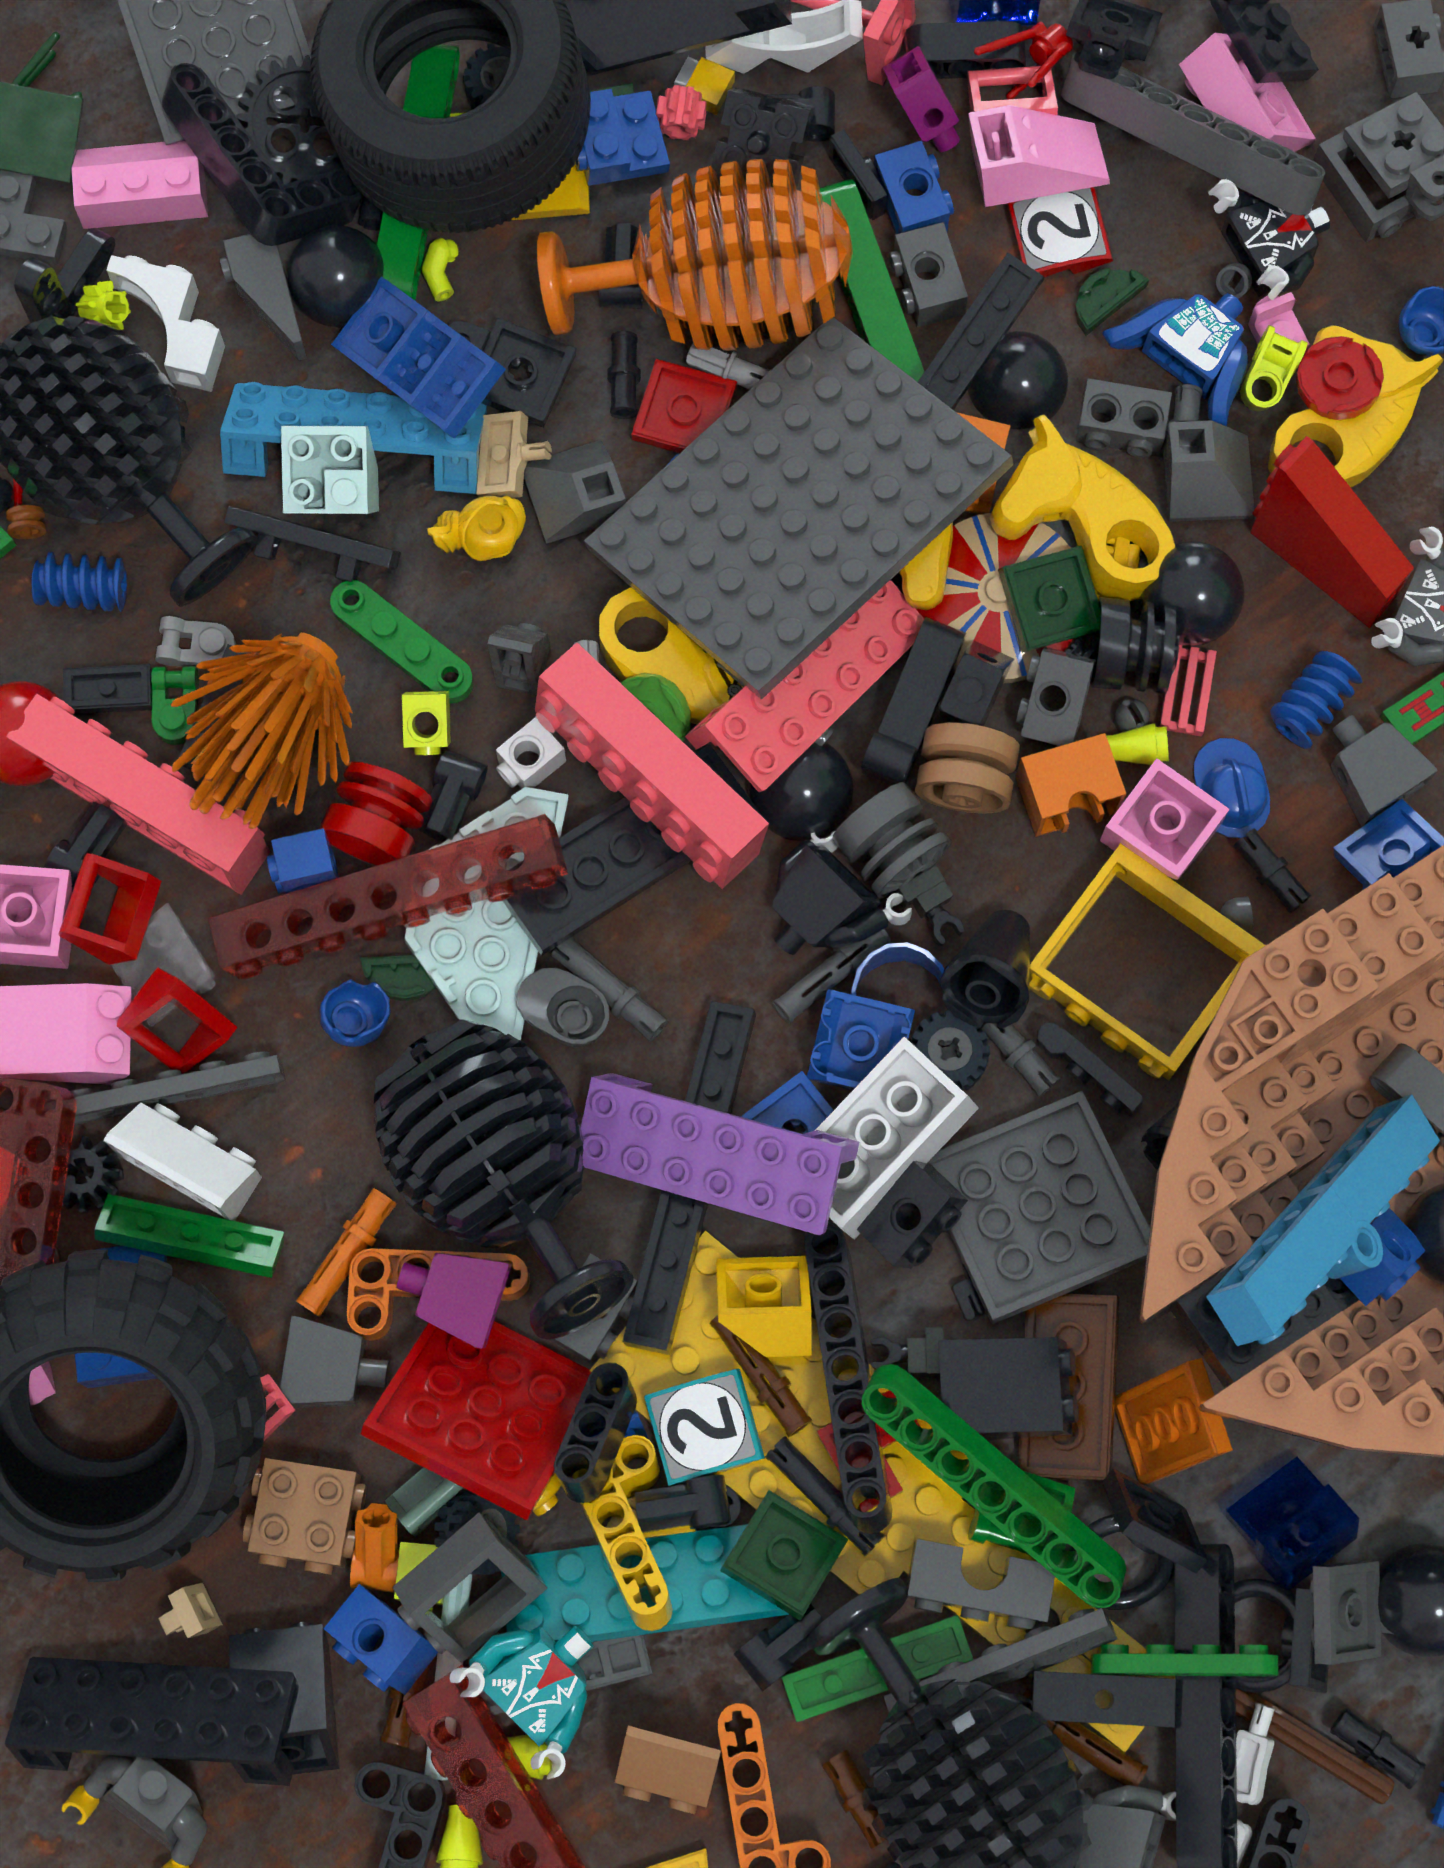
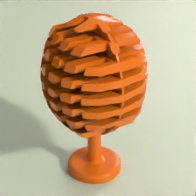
M762 159L747 161L746 185L741 168L736 161L726 162L721 165L722 176H720V186L712 166L699 168L696 172L695 192L691 177L687 173L679 175L673 180V193H671L673 214L671 210L668 211L662 187L651 194V209L649 210L650 237H647V233L643 236L639 224L633 259L569 268L561 238L552 231L539 233L537 240L538 273L548 323L554 335L567 334L572 330L574 324L575 293L639 284L641 294L654 312L657 314V308L662 310L671 340L686 343L684 328L687 329L688 322L693 343L697 350L711 351L710 347H713L714 341L712 337L714 329L719 346L724 351L737 350L736 348L739 347L738 335H740V329L745 344L749 349L762 347L765 339L763 334L765 332V323L771 342L774 345L787 342L789 336L788 312H791L796 336L800 338L811 334L813 325L811 300L816 297V302L819 301L823 323L835 317V288L833 281L840 273L841 278L843 276L846 287L853 255L848 223L832 196L831 206L823 201L815 169L801 165V191H798L789 160L775 159L776 161H774L773 165L775 173L773 174V187H771L766 164Z

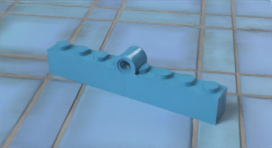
M1412 1094L1376 1107L1206 1296L1237 1346L1253 1341H1258L1259 1344H1266L1275 1340L1285 1331L1284 1323L1291 1316L1306 1307L1307 1302L1305 1299L1307 1296L1324 1285L1329 1278L1339 1279L1374 1268L1380 1264L1383 1257L1382 1241L1378 1232L1370 1223L1374 1218L1390 1208L1389 1200L1410 1184L1408 1178L1413 1172L1429 1162L1428 1155L1440 1142V1139Z

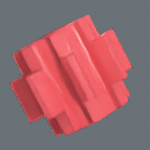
M674 85L673 88L665 90V96L658 97L656 115L662 134H666L674 140L682 139L685 141L691 137L695 138L698 129H704L707 102L702 101L701 92L695 91L690 86Z

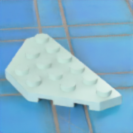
M524 787L491 812L487 811L459 829V832L454 835L453 840L448 839L440 845L436 844L422 853L405 933V943L459 1020H469L494 1027L505 1035L510 1034L520 1041L525 1020L517 1008L516 996L522 982L535 972L538 950L492 887V880L561 837L569 797L567 794Z

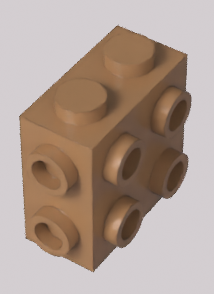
M265 1458L263 1469L257 1468L252 1482V1496H258L255 1514H248L244 1525L243 1542L249 1543L248 1552L260 1555L258 1564L286 1568L288 1559L305 1562L304 1571L332 1575L333 1567L345 1568L346 1559H352L355 1548V1530H352L354 1514L358 1510H363L366 1499L367 1485L360 1484L361 1475L353 1471Z

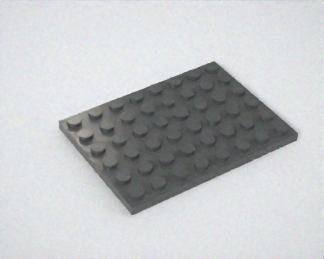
M833 317L826 323L821 324L586 538L584 542L592 554L760 699H763L1014 464L1011 454Z

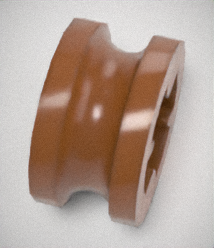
M18 505L6 511L7 521L11 522L7 527V533L10 537L26 540L45 535L46 525L41 522L45 518L43 508L35 505Z

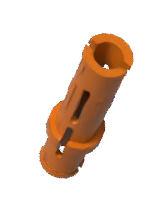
M372 1188L352 1220H346L342 1226L345 1229L313 1275L307 1287L296 1299V1302L318 1317H321L329 1301L349 1275L352 1259L357 1253L365 1250L368 1245L370 1247L374 1245L377 1240L374 1236L397 1203L377 1189Z

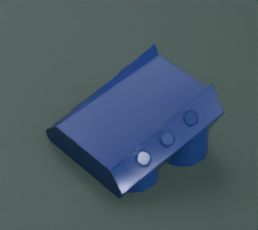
M827 989L815 1045L810 1059L808 1079L853 1091L903 1037L908 1040L915 1010Z

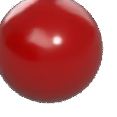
M15 681L0 685V782L14 786L36 785L50 779L55 773L43 765V760L6 737L9 732L16 731L23 725L25 721L24 710L36 693L48 701L53 696L61 699L53 691L40 684Z

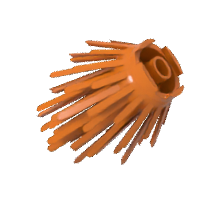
M301 632L298 637H282L281 633L272 640H241L244 644L229 647V649L235 653H251L202 661L196 665L198 669L210 671L199 677L201 680L208 681L207 685L176 698L171 703V707L186 704L240 679H243V683L200 708L187 718L188 725L197 722L185 732L187 734L186 739L195 738L215 719L220 717L172 765V772H176L195 757L190 763L193 764L191 769L195 781H199L204 776L203 781L189 802L192 810H197L199 807L201 813L207 814L216 801L220 802L224 799L240 773L246 768L223 806L224 811L220 819L229 818L234 810L242 809L258 779L269 765L243 816V825H246L251 820L249 828H256L271 797H277V807L284 804L285 808H287L296 779L298 789L294 814L299 815L303 810L315 731L319 729V784L322 786L325 783L326 763L328 762L330 764V777L335 783L337 782L336 743H338L341 759L347 766L350 761L341 716L344 724L352 728L349 713L353 714L343 691L345 675L341 677L339 667L335 662L338 658L337 654L325 642L310 634Z

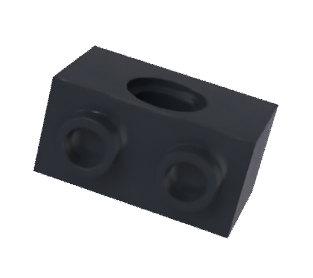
M913 1161L857 1228V1231L893 1266L912 1269L913 1266L916 1267L922 1264L930 1256L933 1250L931 1245L942 1232L950 1230L959 1221L962 1215L960 1210L968 1200L932 1165ZM918 1207L921 1213V1220L918 1226L913 1229L910 1217L913 1210Z

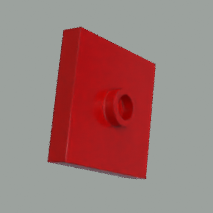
M656 359L633 427L632 440L681 453L731 407L737 389V381Z

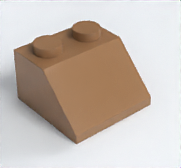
M628 1726L615 1783L624 1785L622 1793L624 1796L650 1802L651 1794H658L670 1798L669 1808L695 1814L697 1805L707 1808L721 1750Z

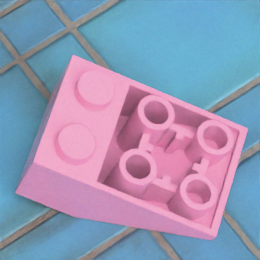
M1011 105L968 113L972 152L985 207L1110 184L1095 123Z

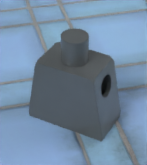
M1351 715L1332 729L1345 749L1336 755L1331 763V769L1362 827L1399 800L1408 798L1429 784L1438 771L1418 749L1388 722L1381 724L1367 734L1355 716Z
M291 1316L280 1390L294 1408L354 1406L358 1404L361 1385L386 1388L390 1362L365 1358L367 1341L362 1336L301 1317Z

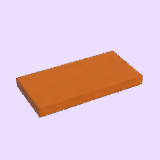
M1202 1358L1187 1361L1115 1396V1410L1138 1481L1143 1485L1154 1483L1233 1450L1222 1417L1202 1412L1198 1408L1201 1404L1215 1396Z

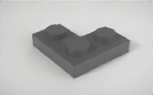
M0 170V255L26 260L34 257L44 263L58 265L67 231L65 220L29 214L37 184L34 176Z

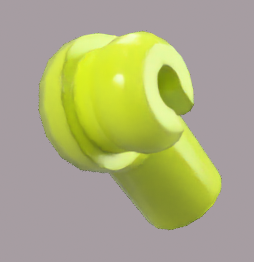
M438 238L429 245L421 267L423 276L437 302L447 300L454 294V290L445 273L448 262H454L455 257L459 254L457 244L451 239Z

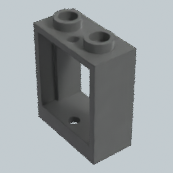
M1344 131L1319 144L1313 161L1321 165L1325 170L1323 182L1365 243L1379 235L1381 238L1389 237L1402 226L1403 222L1414 216L1416 219L1423 218L1416 212L1405 195L1379 210L1375 209L1345 165L1357 158V156L1343 139ZM1396 140L1393 145L1395 148L1403 146L1406 150L1411 149V143L1407 140ZM1427 199L1431 205H1438L1437 201Z
M479 1512L395 1584L393 1589L402 1603L397 1608V1611L403 1620L414 1631L421 1626L425 1630L424 1635L437 1652L443 1654L447 1650L462 1663L547 1589V1586L531 1561ZM489 1558L506 1575L447 1626L429 1609Z

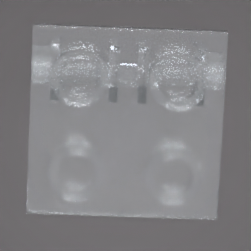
M166 903L150 917L137 960L111 965L122 984L131 987L132 999L138 994L157 967L179 978L195 992L199 989L201 993H205L216 985L213 979L215 976L214 971L203 958L200 949L196 947L195 941L189 936L180 918L176 916L169 903ZM171 1001L146 1019L148 1025L154 1027L177 1006Z

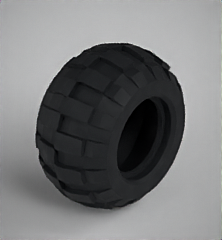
M84 1250L71 1253L65 1262L46 1266L44 1260H41L13 1273L2 1281L0 1286V1551L7 1547L11 1551L23 1556V1568L52 1578H55L57 1569L85 1572L88 1582L119 1581L126 1576L127 1569L141 1565L145 1569L151 1568L152 1572L184 1557L190 1552L191 1544L202 1536L209 1538L217 1532L238 1508L240 1497L250 1480L255 1476L263 1448L266 1424V1399L259 1375L260 1365L256 1354L241 1328L236 1329L228 1319V1310L224 1304L200 1282L194 1287L173 1277L172 1266L168 1263L141 1254L138 1264L109 1260L108 1250ZM103 1353L122 1357L144 1367L163 1382L177 1401V1410L166 1431L154 1443L137 1453L114 1459H96L70 1452L54 1442L37 1422L29 1400V1377L31 1371L50 1360L70 1354Z

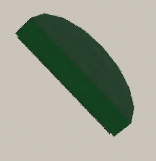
M1104 268L1090 275L1080 287L1075 306L1077 324L1084 335L1087 336L1148 286L1149 279L1132 269L1128 272L1120 269L1111 270L1110 268Z
M414 955L360 958L366 979L369 983L376 982L379 984L389 999L411 1001L423 998L436 989V986Z

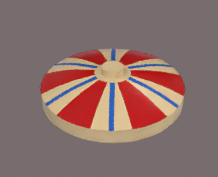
M985 513L970 517L953 525V539L943 600L933 609L916 610L924 619L928 617L967 633L953 668L954 672H956L964 652L974 641H977L1014 658L1003 684L1014 683L1027 679L1033 655L1041 657L1042 650L1045 647L1022 653L998 569L1070 549L1071 547L1057 532L1043 523L1033 525L1026 534L1016 540H1007L993 530L990 521L991 513ZM1075 639L1046 647L1066 652L1068 648L1070 649Z

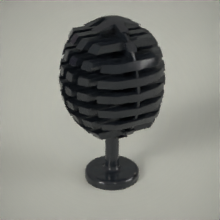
M51 315L48 318L27 324L14 331L0 345V463L7 469V472L22 489H25L24 491L33 501L44 506L43 511L56 517L79 519L81 523L100 525L102 522L121 524L149 513L190 560L175 577L170 587V596L179 607L195 602L218 586L248 557L257 543V537L250 529L238 527L224 533L209 543L169 498L178 481L176 479L182 467V464H179V462H183L193 450L185 441V426L180 425V421L187 423L189 411L186 401L175 397L177 390L164 373H161L156 362L136 342L125 336V332L87 318L68 316L66 319H61Z
M461 1019L451 1026L424 1035L410 1044L388 1070L375 1078L374 1103L376 1102L374 1124L380 1155L385 1168L391 1173L390 1179L397 1191L402 1193L406 1203L415 1213L423 1217L426 1222L439 1231L457 1236L456 1239L466 1243L494 1249L525 1238L528 1239L555 1283L533 1306L530 1313V1325L535 1334L541 1339L560 1338L590 1325L614 1308L630 1290L633 1284V1275L623 1262L613 1259L597 1261L578 1268L551 1225V1222L574 1196L582 1191L584 1171L582 1130L576 1119L578 1115L572 1099L568 1098V1092L560 1077L552 1071L551 1066L537 1052L527 1047V1044L510 1034L505 1035L494 1027Z
M901 1578L887 1580L865 1591L843 1605L813 1630L807 1642L818 1655L835 1653L858 1641L897 1701L877 1734H882L878 1744L872 1746L862 1755L867 1768L870 1767L869 1776H874V1787L865 1788L862 1793L864 1811L878 1810V1815L872 1822V1826L879 1837L887 1838L889 1842L887 1850L896 1863L902 1864L904 1868L1080 1867H1075L1080 1852L1092 1844L1087 1834L1088 1823H1083V1811L1089 1810L1093 1805L1091 1788L1079 1789L1077 1781L1082 1776V1773L1075 1762L1068 1759L1065 1747L1057 1735L1053 1734L1049 1729L1050 1725L1042 1713L1032 1712L1028 1709L1033 1701L1021 1693H1004L994 1689L996 1685L982 1681H974L973 1683L954 1682L957 1679L933 1682L920 1686L881 1626L905 1604L908 1598V1588Z

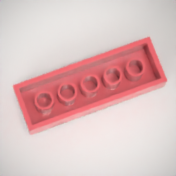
M575 643L539 676L535 712L540 724L549 732L554 733L556 731L567 741V747L579 761L583 763L588 761L599 772L600 780L608 789L613 792H621L630 801L631 809L644 822L651 821L662 831L661 836L671 849L676 852L682 850L694 862V869L704 880L710 883L714 881L723 889L759 855L769 823L579 643Z
M36 693L24 710L25 720L23 725L18 730L9 732L6 736L8 739L43 760V765L55 772L53 777L50 778L51 780L91 804L96 802L111 809L126 821L128 827L242 895L270 853L263 838L265 834L258 827L250 829L249 824L251 820L246 825H243V816L246 811L242 809L235 810L229 818L222 820L220 816L224 808L220 805L221 801H216L207 814L201 813L199 807L197 810H192L189 802L196 790L183 782L185 777L179 771L172 772V767L165 763L160 768L146 760L148 754L137 745L126 741L124 745L119 744L109 738L112 733L99 722L89 719L85 723L73 716L75 710L61 699L53 696L48 701Z

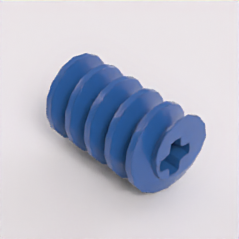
M48 552L44 563H40L39 560L35 562L32 572V597L35 605H44L49 600L53 607H61L64 601H66L69 608H78L83 602L87 610H95L100 602V606L104 611H112L116 604L120 612L123 611L127 596V573L123 558L116 559L113 569H108L105 556L99 557L95 568H91L88 555H82L79 566H74L71 553H65L61 565H57L54 552Z
M1317 652L1312 659L1313 664L1306 665L1302 671V676L1293 681L1292 689L1286 690L1281 697V702L1275 703L1270 710L1271 718L1279 732L1291 742L1304 749H1310L1313 744L1306 733L1313 736H1320L1323 733L1322 726L1317 720L1327 724L1333 721L1334 717L1327 707L1335 711H1341L1344 707V703L1338 694L1345 698H1351L1354 695V689L1348 681L1356 684L1363 683L1358 671L1343 657L1332 652Z

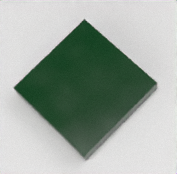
M0 82V169L71 183L72 165L76 155L84 99Z
M1082 545L998 569L1022 653L1100 632L1101 609Z
M769 1490L720 1571L796 1619L801 1620L849 1539Z

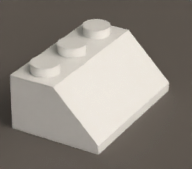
M143 1103L138 1104L108 1132L104 1141L121 1158L227 1220H236L262 1178L259 1172L253 1168L256 1163L255 1159L234 1147L230 1153L215 1146L218 1138L197 1125L193 1127L192 1131L177 1124L180 1116L159 1103L153 1109Z

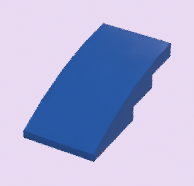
M382 276L378 280L369 299L352 315L331 344L454 439L506 370L497 361Z

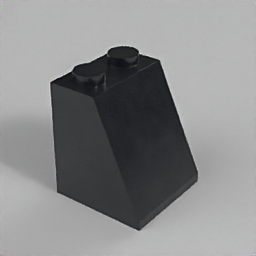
M1058 1337L938 1340L941 1401L986 1440L1073 1435L1072 1423L1078 1422L1079 1410L1076 1395H1070L1069 1376H1075L1076 1363L1074 1351L1072 1348L1067 1349V1342Z
M301 1622L285 1629L266 1630L252 1628L244 1631L242 1634L229 1635V1668L293 1672L297 1678L281 1744L282 1751L294 1767L292 1775L340 1769L330 1649L323 1624L314 1625Z

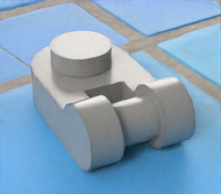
M165 616L160 620L159 632L163 634L162 645L157 646L155 661L169 666H196L202 661L222 658L227 644L234 646L236 641L231 631L222 624L188 621L178 617ZM180 638L192 639L191 649L179 648Z

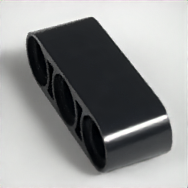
M1017 22L922 23L909 27L905 32L906 53L919 46L937 79L967 78V72L972 70L1026 67L1025 41L981 55L974 54L976 47L1024 31L1023 26Z
M616 1363L601 1364L589 1375L555 1458V1474L565 1494L576 1503L593 1501L602 1492L636 1408L637 1397L626 1370ZM621 1388L614 1395L604 1396L610 1389ZM605 1428L598 1436L587 1437L593 1430ZM588 1469L582 1477L571 1478L576 1471Z

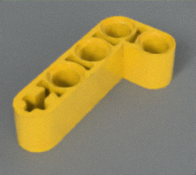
M632 1435L623 1438L600 1495L593 1501L580 1504L632 1620L641 1629L654 1631L667 1625L671 1619L673 1608L667 1585L627 1499L634 1496L635 1492L648 1490L659 1478L660 1469L654 1445L644 1436ZM640 1457L648 1460L643 1467L638 1469H630L626 1466L634 1458ZM581 1469L576 1471L572 1475V1478L576 1479L582 1477L584 1474H586L588 1469ZM616 1515L624 1518L617 1527L606 1528L602 1526L604 1520L610 1516ZM635 1555L642 1558L641 1562L634 1568L628 1569L620 1566L622 1560L627 1556ZM647 1586L652 1601L656 1603L653 1607L648 1608L642 1600L639 1589Z

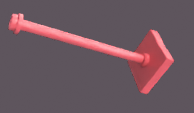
M841 0L790 1L815 10L835 4ZM881 0L874 12L862 8V25L866 27L863 33L868 81L883 86L887 78L883 67L896 60L905 42V32L909 27L913 26L916 20L915 0Z

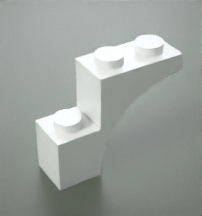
M841 0L823 8L791 13V25L705 46L706 59L745 74L767 59L773 58L808 73L863 39L861 1Z
M111 255L106 271L110 281H113V288L119 291H126V293L143 301L159 316L166 327L167 353L164 366L170 382L211 392L225 344L219 328H216L210 322L200 319L190 322L199 294L193 274L176 265L161 267L149 264L146 260L137 256L129 255L121 258Z

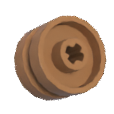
M950 722L934 724L926 728L921 755L927 763L919 766L915 793L921 799L933 805L950 810L982 814L1004 811L1009 808L1014 784L1007 774L1014 772L1016 769L1020 745L1015 738L1004 732L985 726Z

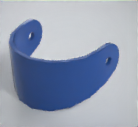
M908 942L888 943L871 952L858 967L850 994L856 995V990L862 979L871 970L885 963L906 961L920 965L936 976L939 984L944 967L924 948Z

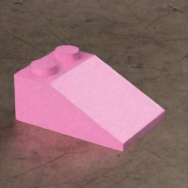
M89 983L0 986V1078L111 1085L129 1076L131 1038L117 1027V1021L131 1003V987Z

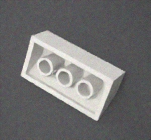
M905 1037L895 1045L816 1129L860 1142L856 1159L842 1163L840 1166L829 1216L834 1223L854 1240L860 1234L857 1228L913 1161L927 1164L979 1109L964 1091Z

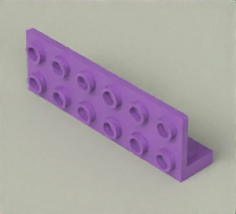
M614 1073L591 1077L581 1124L584 1149L582 1158L585 1168L816 1235H822L826 1232L840 1166L842 1163L856 1159L859 1141L819 1130L800 1134L651 1092L653 1084Z

